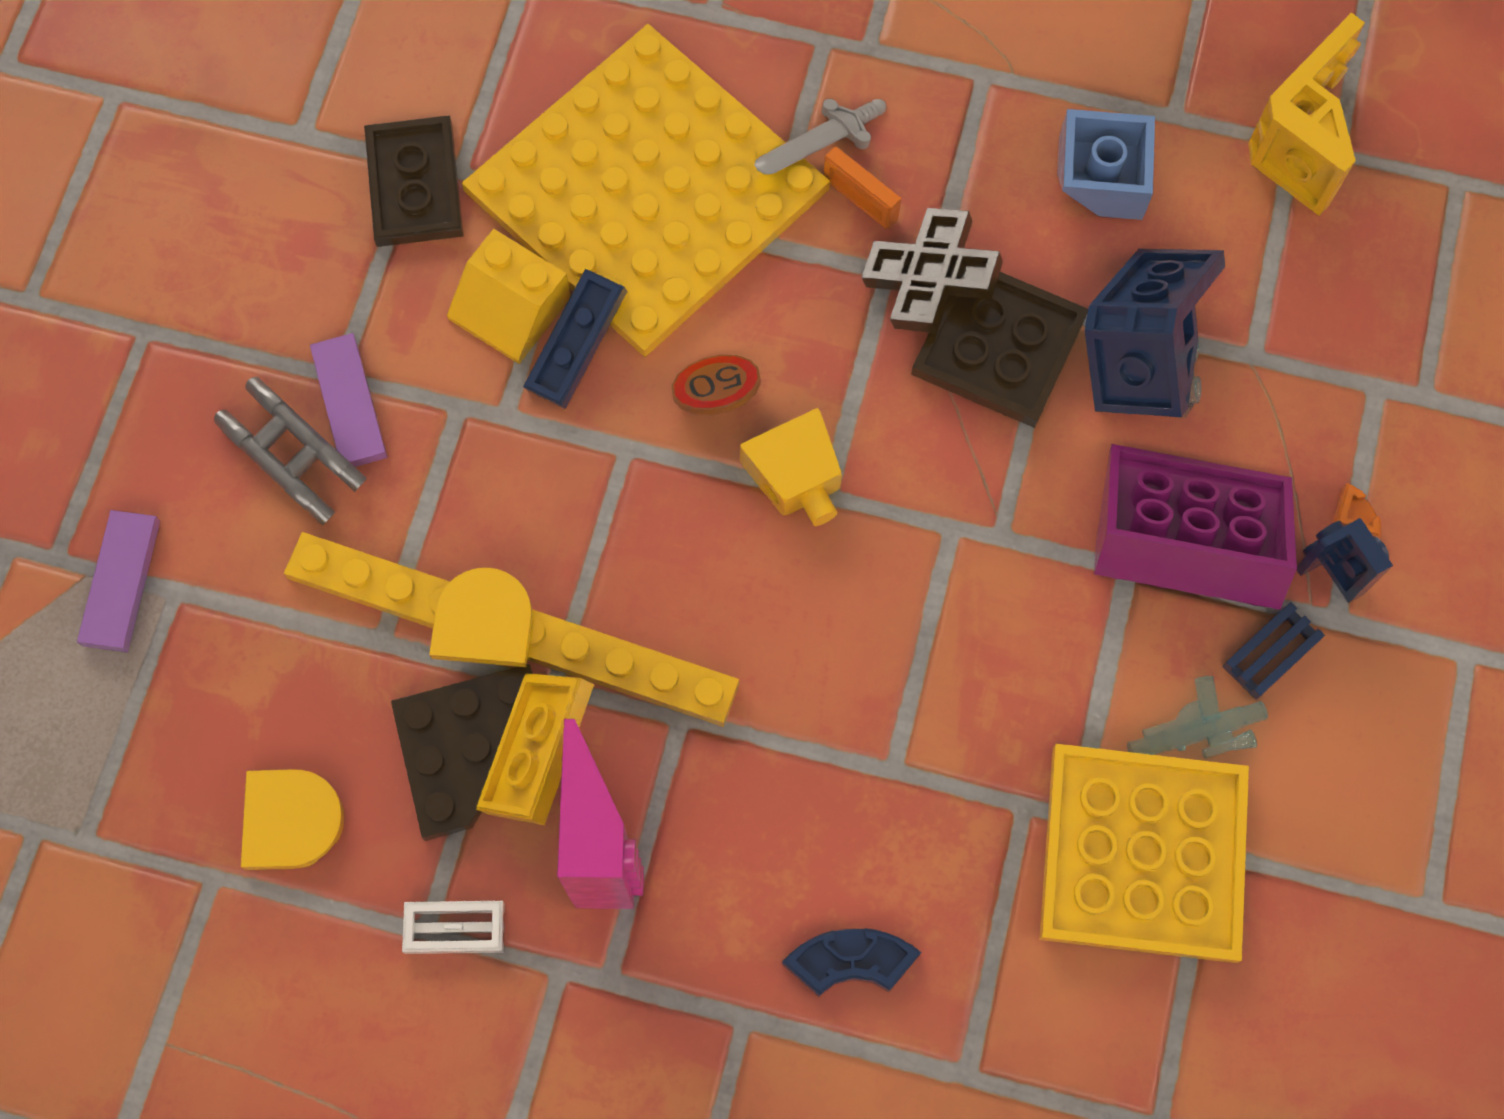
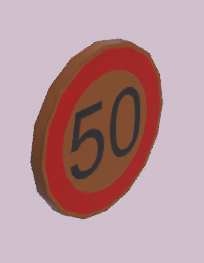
M717 355L703 358L688 365L677 374L672 384L674 402L682 410L693 414L714 415L731 411L744 405L756 395L761 385L759 369L750 359L738 355Z

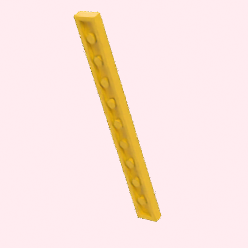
M304 532L301 533L284 571V575L289 580L433 628L438 599L450 582ZM532 609L533 620L527 661L724 727L739 686L738 678Z

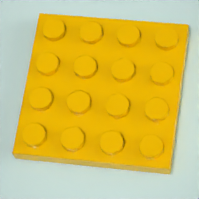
M1055 744L1052 751L1039 940L1230 963L1241 962L1249 766Z

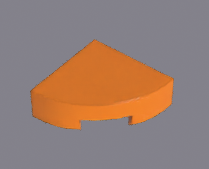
M1346 483L1341 490L1332 523L1340 520L1346 526L1361 518L1371 534L1380 539L1381 520L1367 501V496L1360 489Z

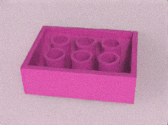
M564 719L557 877L575 908L634 909V897L643 896L644 866H642V859L639 857V849H636V839L628 838L624 823L575 719Z

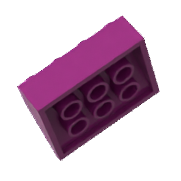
M1111 444L1096 538L1094 574L1160 588L1200 594L1207 597L1227 599L1254 606L1281 609L1297 570L1292 477Z

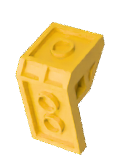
M1350 13L1270 96L1248 142L1251 165L1318 216L1331 204L1356 161L1340 99L1324 88L1328 86L1330 89H1333L1348 70L1345 64L1349 62L1361 46V43L1356 39L1365 22L1353 13Z

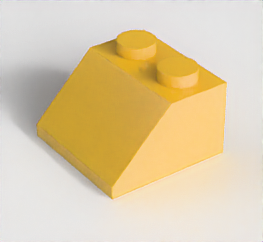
M493 228L467 261L448 310L447 318L520 364L569 301L571 294L567 274Z

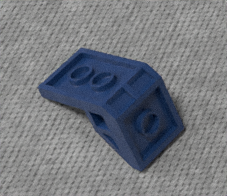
M1138 249L1091 302L1088 308L1084 331L1095 412L1182 417L1189 405L1198 345L1195 305L1225 268L1224 250Z

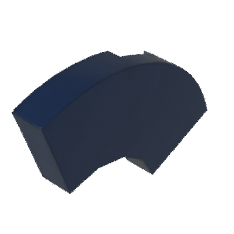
M875 929L833 930L813 937L801 944L782 961V965L818 997L833 985L851 980L872 982L889 992L922 952L899 937Z

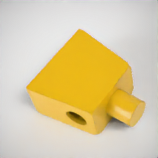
M818 408L740 444V462L783 516L804 508L813 526H820L837 515L838 512L828 495L840 489L842 473L823 417Z

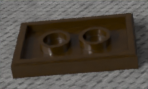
M450 115L365 125L372 222L376 246L382 247L463 237L453 127Z

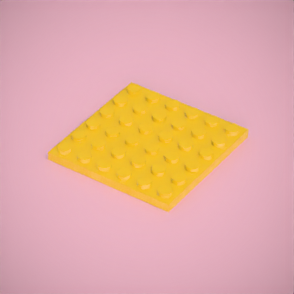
M647 24L462 182V186L468 196L526 249L565 272L569 288L574 291L585 269L624 286L627 293L610 326L641 355L646 357L830 190V180L804 158L773 174L759 172L754 166L755 160L786 142L652 26Z

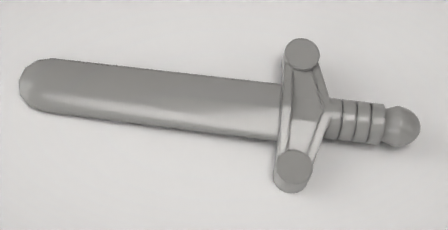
M826 99L823 102L821 112L825 117H828L829 121L760 156L755 160L754 166L763 174H773L844 137L853 141L857 148L866 149L869 147L871 135L866 131L864 124L884 114L887 108L886 103L882 99H875L855 110H850L839 106L833 99Z

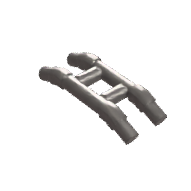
M252 377L245 385L247 392L273 418L255 436L227 410L217 412L214 416V422L235 445L245 452L292 499L324 525L335 511L299 478L317 459L354 492L367 478L260 378ZM288 430L304 447L285 466L268 449Z

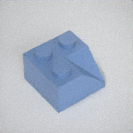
M1067 109L1059 135L1057 175L1062 191L1098 216L1143 220L1153 195L1155 116Z

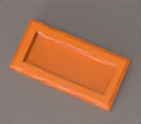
M834 146L825 155L824 176L830 180L831 186L881 226L889 229L898 220L901 197L842 150Z

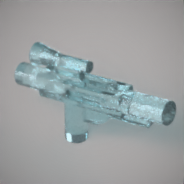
M1198 677L1194 680L1198 700L1185 705L1178 713L1176 720L1144 729L1142 731L1144 738L1128 742L1127 750L1133 753L1154 755L1175 749L1183 751L1187 745L1207 740L1210 747L1202 749V754L1204 758H1209L1231 750L1256 748L1257 740L1252 730L1249 729L1235 738L1232 735V731L1268 719V712L1262 701L1220 712L1214 677Z

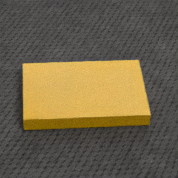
M529 673L524 675L476 810L492 816L545 826L562 778L564 719H575L578 727H580L594 687L593 683L575 677Z

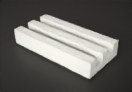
M504 901L404 902L402 952L404 954L504 953L503 913H505ZM492 913V922L415 923V914ZM492 933V940L414 941V934Z

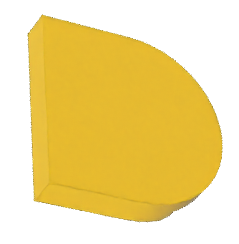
M495 568L471 569L455 577L444 588L437 602L429 652L430 657L438 660L527 667L533 612L525 588L515 577Z
M305 770L246 771L241 868L244 870H267L307 867L316 863L318 859L323 857L337 843L344 827V808L338 794L325 779Z

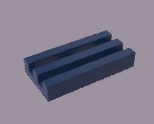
M1292 602L1282 609L1222 666L1255 700L1263 695L1325 636L1319 629L1315 631L1309 625L1311 621L1305 615L1301 617L1295 612L1298 608ZM1287 620L1292 627L1243 672L1237 665ZM1300 633L1306 641L1259 685H1256L1251 678Z

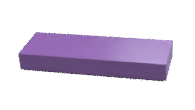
M354 333L311 344L310 348L337 451L354 467L388 458Z
M110 510L77 643L82 647L128 653L160 525V520L156 516Z

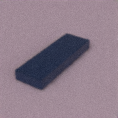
M585 269L523 388L566 409L627 293L625 287Z

